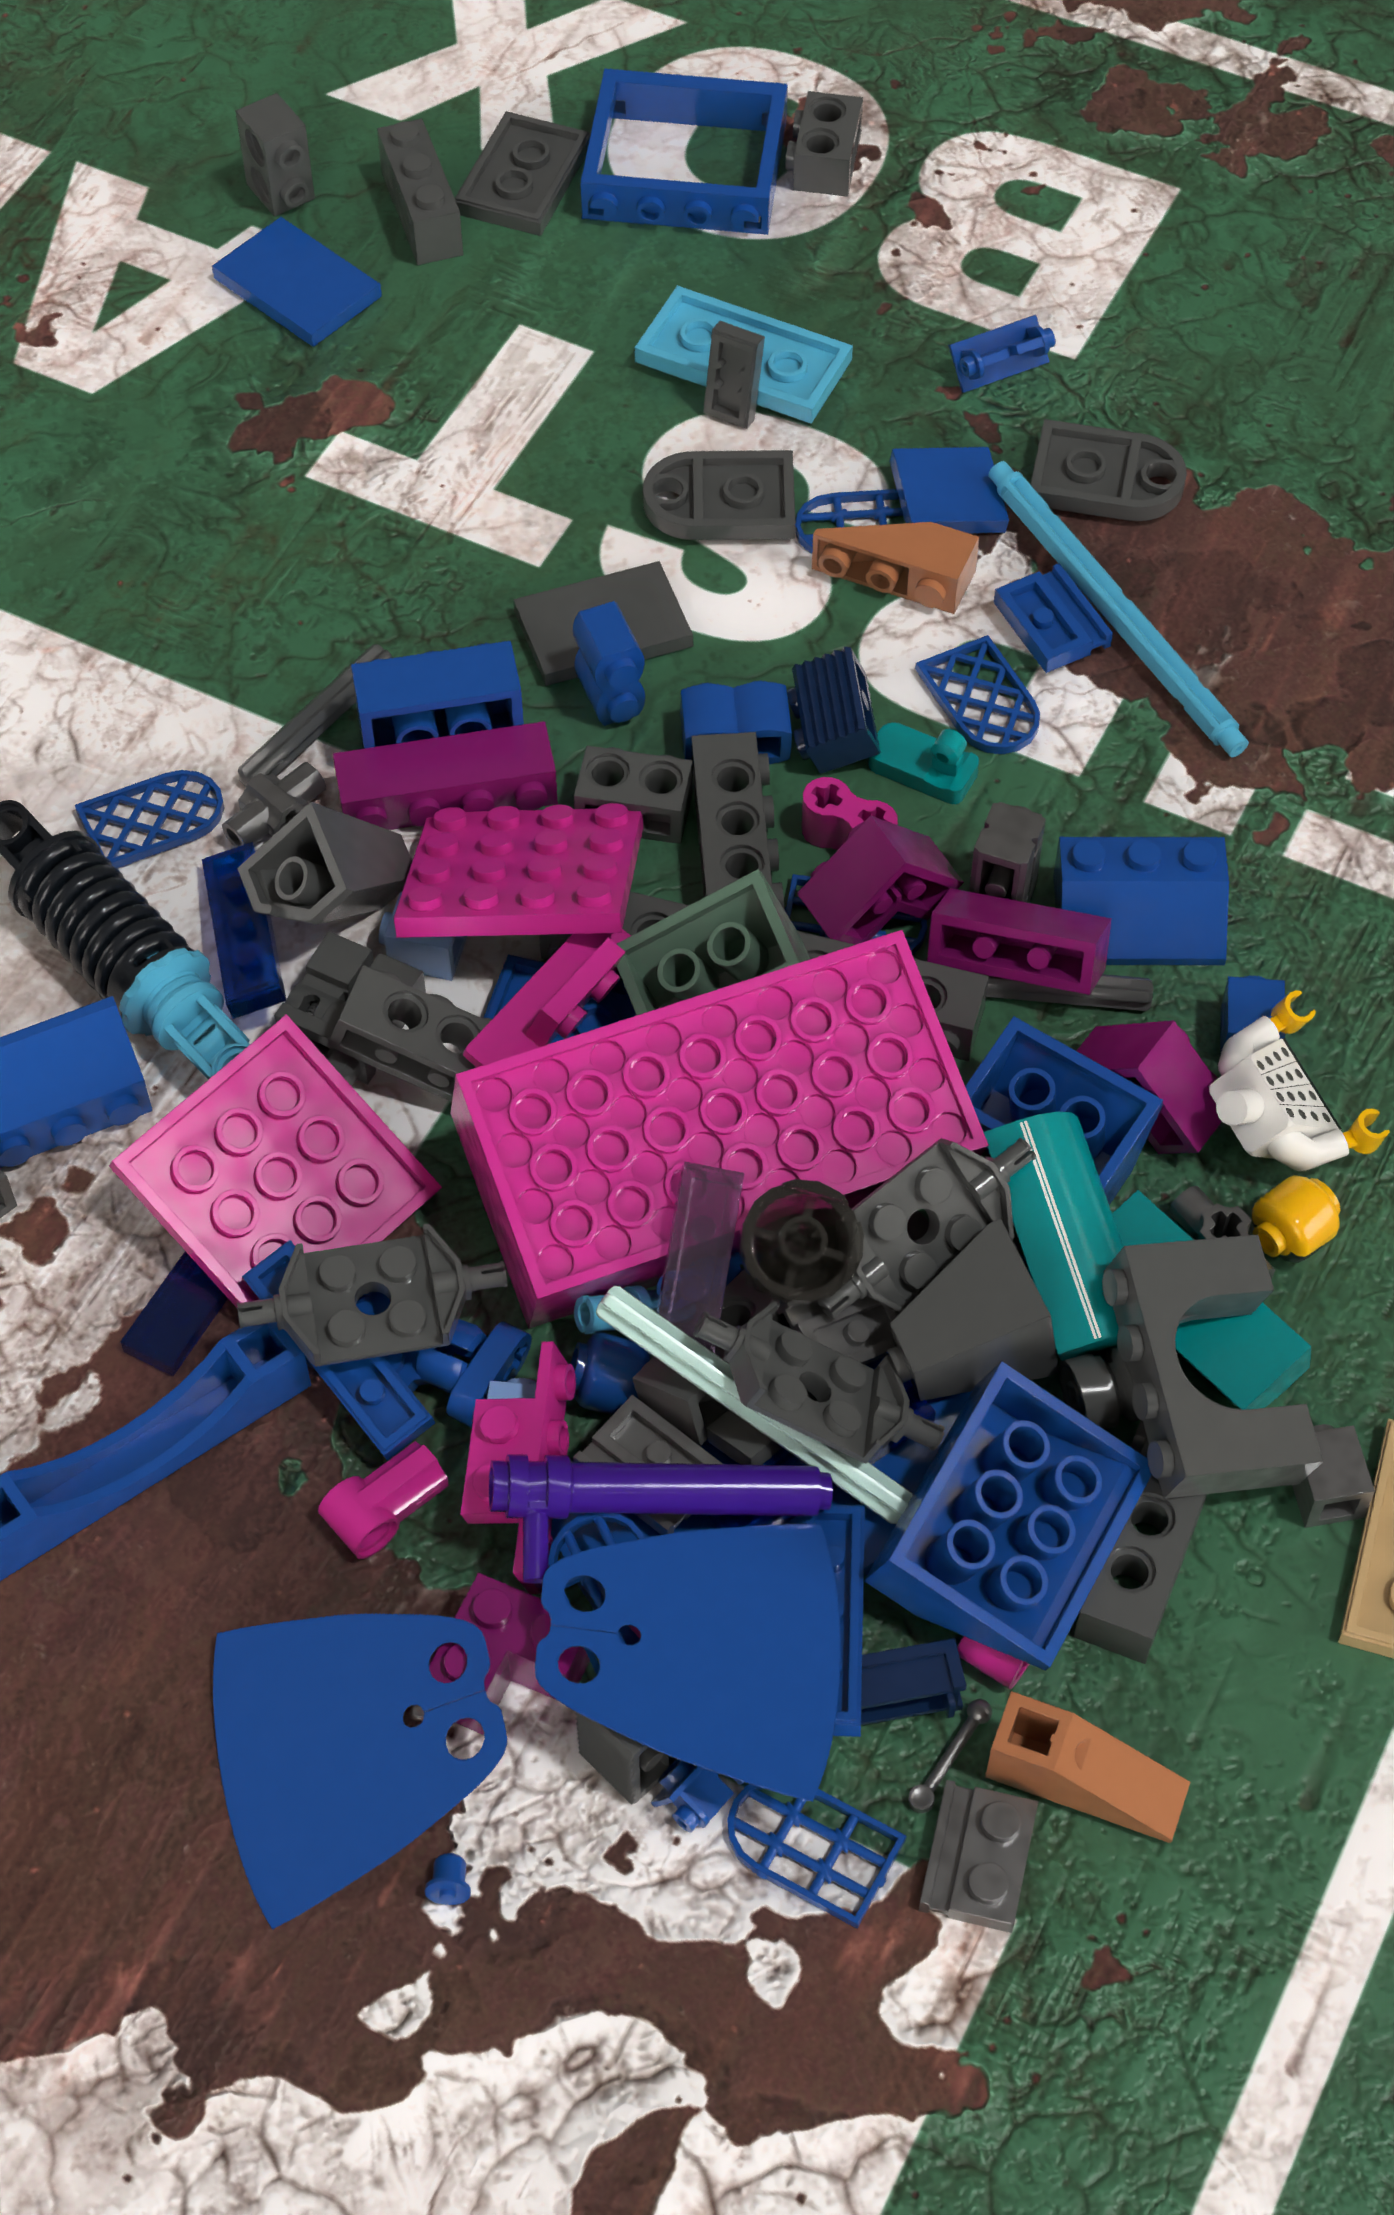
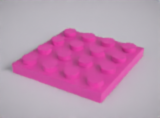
M618 803L604 804L598 808L573 809L567 805H552L543 810H518L512 806H500L490 811L465 812L463 809L456 807L437 811L433 817L426 818L394 915L396 938L622 933L644 827L641 811H630L625 805Z
M287 1014L119 1154L109 1165L113 1172L236 1308L237 1302L243 1303L259 1300L242 1276L287 1241L291 1240L295 1246L302 1243L304 1253L383 1241L442 1188Z

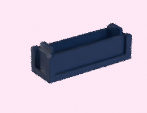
M955 1638L863 1654L861 1726L945 1711L947 1718H952L955 1711L962 1710L963 1702L960 1691H965L967 1685Z

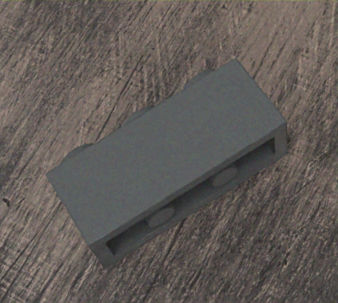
M423 119L399 122L394 125L377 128L381 172L417 265L462 256L460 211Z

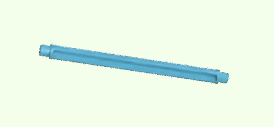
M1005 461L995 464L989 471L988 476L997 486V493L1057 563H1060L1070 578L1169 693L1183 705L1184 710L1213 744L1220 745L1230 757L1240 755L1247 748L1249 741L1238 730V722L1211 691L1203 686L1198 680L1197 675L1138 607L1123 594L1118 584L1064 522L1049 509V505L1020 472H1014Z

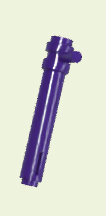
M507 1454L506 1460H492L489 1471L490 1511L505 1512L506 1518H523V1582L530 1584L543 1583L544 1574L549 1568L548 1519H567L570 1513L817 1516L819 1510H829L831 1508L833 1494L831 1474L829 1472H820L817 1466L571 1462L568 1455H545L544 1461H529L527 1454Z

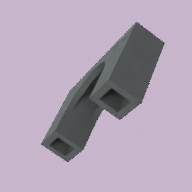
M1248 1235L1124 1246L1104 1270L1102 1288L1107 1304L1113 1306L1119 1328L1117 1334L1118 1351L1121 1359L1126 1363L1128 1362L1134 1385L1132 1391L1134 1412L1140 1420H1143L1149 1442L1147 1451L1149 1469L1152 1475L1159 1480L1163 1499L1300 1484L1323 1463L1307 1404L1247 1410L1225 1407L1205 1397L1191 1384L1180 1366L1176 1353L1175 1340L1179 1324L1198 1319L1251 1315L1274 1291L1259 1236Z

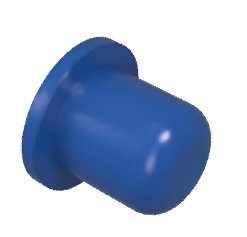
M454 1853L441 1854L435 1859L432 1880L425 1885V1895L429 1900L442 1905H457L466 1902L470 1898L471 1888L465 1882V1860L460 1855Z

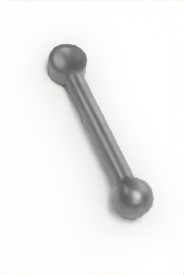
M977 1699L969 1704L967 1720L925 1783L914 1786L910 1790L909 1806L914 1812L926 1813L932 1809L935 1789L977 1726L986 1723L991 1718L992 1708L986 1700Z

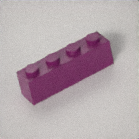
M545 721L333 753L342 813L388 830L412 826L424 827L426 818L433 817L437 811L449 807L461 808L465 812L490 811L500 806H512L518 810H535L543 806L558 804L556 769Z

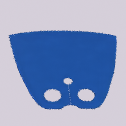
M821 1524L747 1526L694 1530L652 1536L585 1550L560 1559L546 1570L542 1583L541 1603L543 1608L549 1613L551 1624L548 1635L541 1639L537 1645L535 1677L548 1694L575 1712L658 1752L767 1790L813 1802L826 1768L832 1744L840 1682L838 1595L832 1559ZM578 1576L594 1578L601 1583L605 1590L604 1603L593 1611L583 1612L576 1610L565 1599L564 1590L566 1584ZM625 1625L636 1627L641 1635L639 1642L635 1645L622 1643L617 1634L621 1627ZM581 1646L592 1651L599 1660L600 1669L598 1675L587 1683H574L567 1680L561 1674L558 1667L559 1657L566 1649Z
M347 1614L263 1624L217 1633L213 1666V1708L222 1785L233 1834L246 1876L254 1896L272 1929L324 1901L398 1853L467 1797L497 1766L506 1750L507 1732L502 1710L497 1704L489 1700L485 1691V1676L489 1671L491 1662L485 1637L476 1625L465 1620L438 1615ZM453 1642L459 1644L464 1648L467 1655V1666L464 1673L453 1682H438L432 1677L429 1670V1661L432 1653L444 1643ZM418 1705L424 1711V1719L417 1727L410 1728L405 1725L403 1714L409 1706ZM460 1719H475L484 1730L482 1748L469 1759L461 1760L453 1757L446 1747L448 1730Z

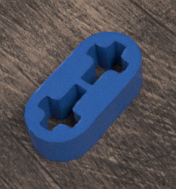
M505 1321L497 1324L454 1386L447 1404V1415L472 1428L476 1399H487L490 1381L507 1382L516 1377L529 1353L532 1342L531 1334Z

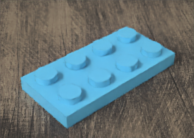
M678 285L634 348L636 363L706 387L712 329L719 321L765 336L757 405L811 424L852 361L853 345Z

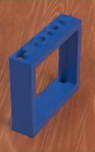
M604 69L581 178L582 219L768 235L787 122L788 84ZM612 118L766 131L757 187L601 174Z

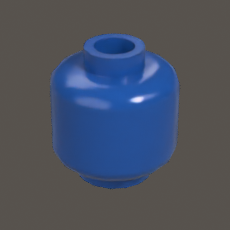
M603 1332L593 1334L586 1344L578 1342L570 1362L576 1376L574 1396L578 1405L587 1410L612 1416L631 1395L638 1398L632 1378L650 1361V1354L630 1339Z

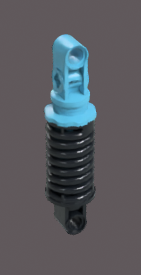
M14 800L0 802V854L15 869L8 889L10 904L21 916L26 917L35 924L38 931L48 938L51 945L60 951L63 958L72 964L75 971L85 978L88 985L97 991L102 1000L113 996L125 1029L133 1035H153L154 1039L164 1049L171 1051L180 1050L208 1080L250 1045L248 1037L222 1011L224 999L220 991L210 983V962L208 958L199 950L195 951L188 946L186 939L176 933L172 925L161 917L160 912L149 905L147 899L136 891L135 886L124 879L119 869L113 867L111 861L102 855L98 844L90 835L81 831H66L52 836L21 803Z

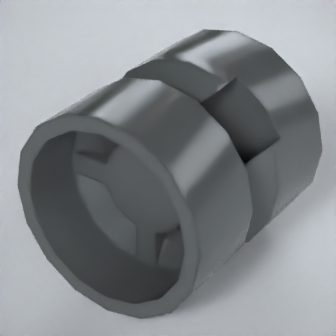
M1117 1345L1108 1348L1105 1360L1100 1355L1095 1356L1092 1353H1088L1060 1362L1059 1379L1065 1404L1104 1430L1118 1426L1120 1415H1123L1131 1423L1140 1420L1133 1408L1132 1391L1134 1385L1128 1362L1126 1363L1121 1359Z

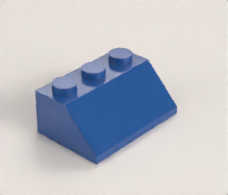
M1059 837L1053 874L1055 908L1112 918L1106 965H1225L1229 900V875L1225 837Z
M113 996L0 1037V1168L20 1165L32 1156L58 1146L73 1145L81 1141L85 1136L114 1125L129 1124L139 1116L153 1111L145 1080Z
M1013 1016L965 1086L983 1132L1038 1114L1058 1111L1075 1114L1079 1118L1109 1205L1131 1174L1163 1106V1099Z

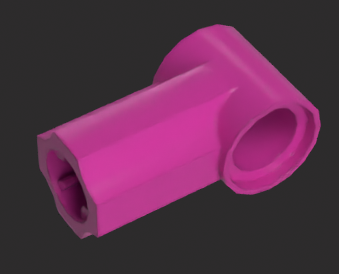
M415 1441L364 1479L360 1476H352L338 1483L322 1499L318 1513L358 1559H365L379 1552L392 1540L402 1520L449 1486L448 1477L431 1451L425 1445H420Z

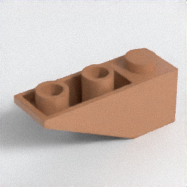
M934 522L816 529L813 534L812 569L826 573L831 577L842 578L873 588L882 593L902 597L929 608H936L955 614L976 572L979 536Z
M1013 1691L1010 1693L995 1735L985 1775L986 1778L1170 1844L1173 1840L1190 1785V1781L1075 1713Z

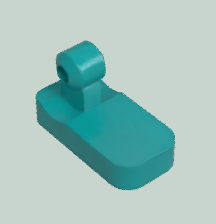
M895 722L887 723L880 728L877 738L881 753L868 758L869 768L874 773L949 804H959L963 801L977 778L979 767L978 756L972 752L964 751L967 747V742L959 732L952 729H944L938 738Z

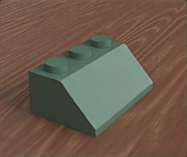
M759 869L617 943L625 951L617 965V969L636 1015L810 960L799 933Z

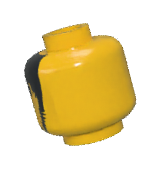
M1293 1175L1280 1182L1255 1202L1252 1210V1221L1255 1228L1253 1235L1259 1236L1262 1250L1268 1256H1278L1284 1261L1299 1263L1308 1259L1337 1235L1340 1227L1339 1213L1341 1211L1339 1201L1334 1192L1319 1179H1309Z

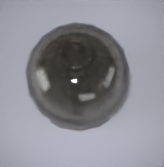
M794 1179L769 1189L754 1201L740 1227L739 1254L746 1275L762 1293L782 1303L808 1305L830 1298L853 1278L863 1258L864 1232L860 1221L857 1222L855 1213L848 1206V1200L841 1192L819 1181Z

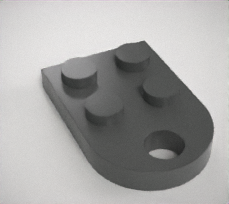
M1044 419L1031 486L1049 505L1050 509L1129 521H1146L1159 518L1169 513L1178 505L1183 496L1187 471L1180 453L1172 445L1160 438L1142 433ZM1156 476L1164 477L1170 480L1171 483L1160 485L1153 483L1149 478Z
M793 450L687 451L667 456L657 462L644 479L643 507L645 514L657 529L667 535L680 539H795ZM666 491L675 492L680 495L671 500L657 497L659 493Z

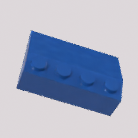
M1001 1361L975 1385L864 1581L917 1617L1046 1671L1051 1667L1152 1475L1148 1459Z

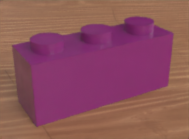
M950 888L931 914L927 962L973 973L1090 995L1106 969L1112 918Z

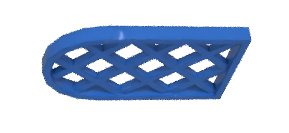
M989 635L916 663V672L953 723L956 730L971 746L986 753L1007 754L1023 749L1035 738L1040 722L1038 706ZM980 649L977 658L966 655ZM987 650L995 662L984 660ZM960 661L974 665L971 676L952 672L955 662ZM948 662L946 670L935 667ZM981 667L999 672L995 683L977 678ZM931 675L942 677L939 687ZM1005 676L1014 688L1002 685ZM949 679L967 684L964 695L945 691ZM973 687L991 690L989 702L971 698ZM999 693L1017 697L1013 709L995 704ZM948 700L960 703L957 713ZM1023 701L1031 713L1020 711ZM967 705L985 710L982 721L963 717ZM995 712L1010 716L1007 728L989 724L991 713ZM1017 718L1034 723L1028 734L1013 730ZM966 726L979 729L977 735L975 736ZM985 731L1003 735L1002 743L983 740ZM1010 738L1018 739L1017 741L1009 742Z
M178 770L164 773L75 804V809L86 833L96 841L103 856L105 855L98 842L113 846L107 858L111 861L113 867L119 868L195 841L210 833L221 821L224 803L221 789L212 778L196 771ZM188 781L197 782L204 785L200 794L183 790ZM178 782L175 787L166 785L168 783ZM154 790L170 794L164 807L148 802ZM210 790L214 793L217 799L207 797ZM143 793L140 800L132 798L134 795ZM178 797L195 801L189 813L172 809ZM119 803L135 807L129 819L112 815ZM203 804L216 807L215 813L209 819L196 816ZM108 805L105 812L95 810L97 808ZM143 809L159 814L153 826L137 822ZM86 816L100 819L94 831ZM167 817L184 821L177 833L161 829ZM108 822L124 826L117 839L101 834ZM192 823L200 825L197 828L188 831ZM132 829L148 833L142 846L126 842ZM156 836L166 838L165 840L153 843ZM120 849L131 851L117 856Z

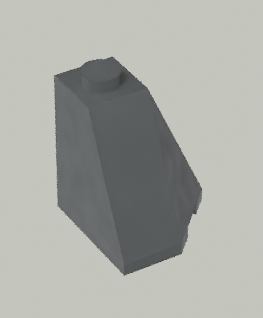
M310 802L237 869L254 912L317 925L385 907L403 891L412 859L401 834Z
M1001 1219L989 1223L890 1323L895 1347L886 1350L887 1355L890 1357L902 1383L911 1381L920 1401L971 1392L975 1385L1001 1361L1029 1380L1045 1378L1059 1373L1051 1315Z

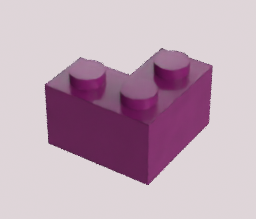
M870 815L866 821L858 824L850 831L847 841L829 860L821 863L814 869L810 880L797 894L830 939L856 945L871 940L898 911L928 920L931 917L932 911L950 888L958 889L964 881L929 836Z
M1174 1020L1095 1026L1077 1049V1052L1163 1099V1106L1147 1138L1158 1154L1199 1153L1222 1122L1216 1112V1102L1209 1093V1085L1218 1078L1207 1068L1190 1044V1039L1186 1032Z
M478 1572L454 1618L476 1625L485 1637L491 1662L484 1681L487 1697L492 1703L499 1706L510 1682L513 1681L555 1699L540 1686L535 1677L537 1645L541 1639L548 1635L551 1624L549 1613L543 1608L541 1599ZM453 1642L444 1643L439 1646L429 1665L432 1677L442 1683H450L460 1678L467 1666V1655L464 1648ZM584 1647L568 1648L560 1655L558 1660L561 1674L567 1680L574 1683L580 1682L590 1663ZM464 1718L455 1722L484 1735L481 1724L475 1719Z

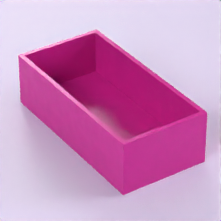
M903 930L458 1073L455 1076L450 1112L528 1329L574 1314L575 1302L583 1295H605L614 1285L621 1288L638 1285L647 1289L656 1286L663 1274L687 1269L697 1259L707 1256L721 1259L740 1251L750 1254L766 1248L782 1232L800 1237L838 1224L840 1217L940 1138L956 1142L980 1156L989 1146Z

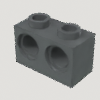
M808 91L804 110L795 111L793 138L797 139V142L789 141L786 153V170H793L794 191L848 197L861 137L863 97Z
M278 93L236 110L246 183L273 216L280 215L315 199L306 126Z
M586 746L574 793V809L598 808L609 803L623 804L630 811H641L644 826L642 839L681 844L693 794L692 760L679 759L670 755L658 756L629 752L614 747Z

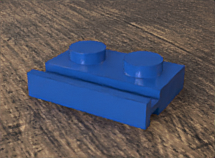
M1060 563L1053 565L1051 572L1042 575L1039 571L995 589V606L1045 673L1091 655V650L1102 646L1103 649L1111 647L1113 632Z

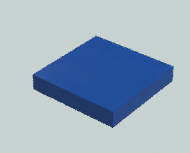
M989 447L892 449L889 462L905 523L934 522L969 534L1006 533L1009 517L1005 503L997 493V486L988 476L989 471L994 466Z

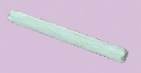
M614 1285L608 1290L596 1309V1314L600 1319L808 1466H817L820 1472H829L832 1477V1483L890 1524H897L913 1496L909 1490L869 1462L865 1464L744 1406L741 1403L729 1363L620 1286Z

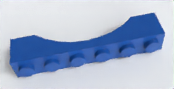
M277 1322L235 1330L219 1340L204 1360L177 1387L150 1409L122 1428L62 1458L33 1467L7 1471L0 1475V1581L312 1386L305 1354L286 1330H278Z

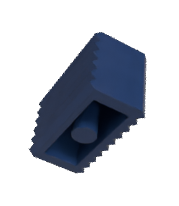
M844 646L842 651L834 650L832 654L824 653L822 658L814 657L812 662L805 660L802 665L794 664L792 672L795 687L787 689V696L793 714L797 719H801L802 728L794 730V738L803 760L811 758L820 774L880 754L867 676L853 650L850 647Z

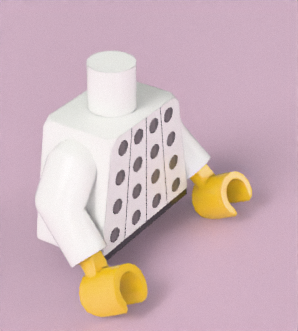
M1295 990L1273 1007L1271 1018L1266 1016L1260 1017L1225 1042L1218 1063L1221 1077L1209 1085V1093L1216 1102L1218 1117L1223 1123L1230 1125L1248 1154L1255 1157L1275 1159L1296 1171H1307L1347 1156L1350 1148L1361 1154H1371L1381 1145L1390 1133V1130L1373 1133L1366 1128L1373 1124L1380 1115L1378 1110L1372 1108L1362 1111L1348 1131L1342 1133V1128L1286 1039H1279V1032L1285 1034L1296 1033L1316 1013L1314 1009L1302 1017L1292 1011L1290 1003L1302 994L1301 991Z

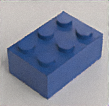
M511 641L491 644L483 643L471 647L429 651L423 654L376 659L370 662L351 664L363 749L524 724L521 686Z

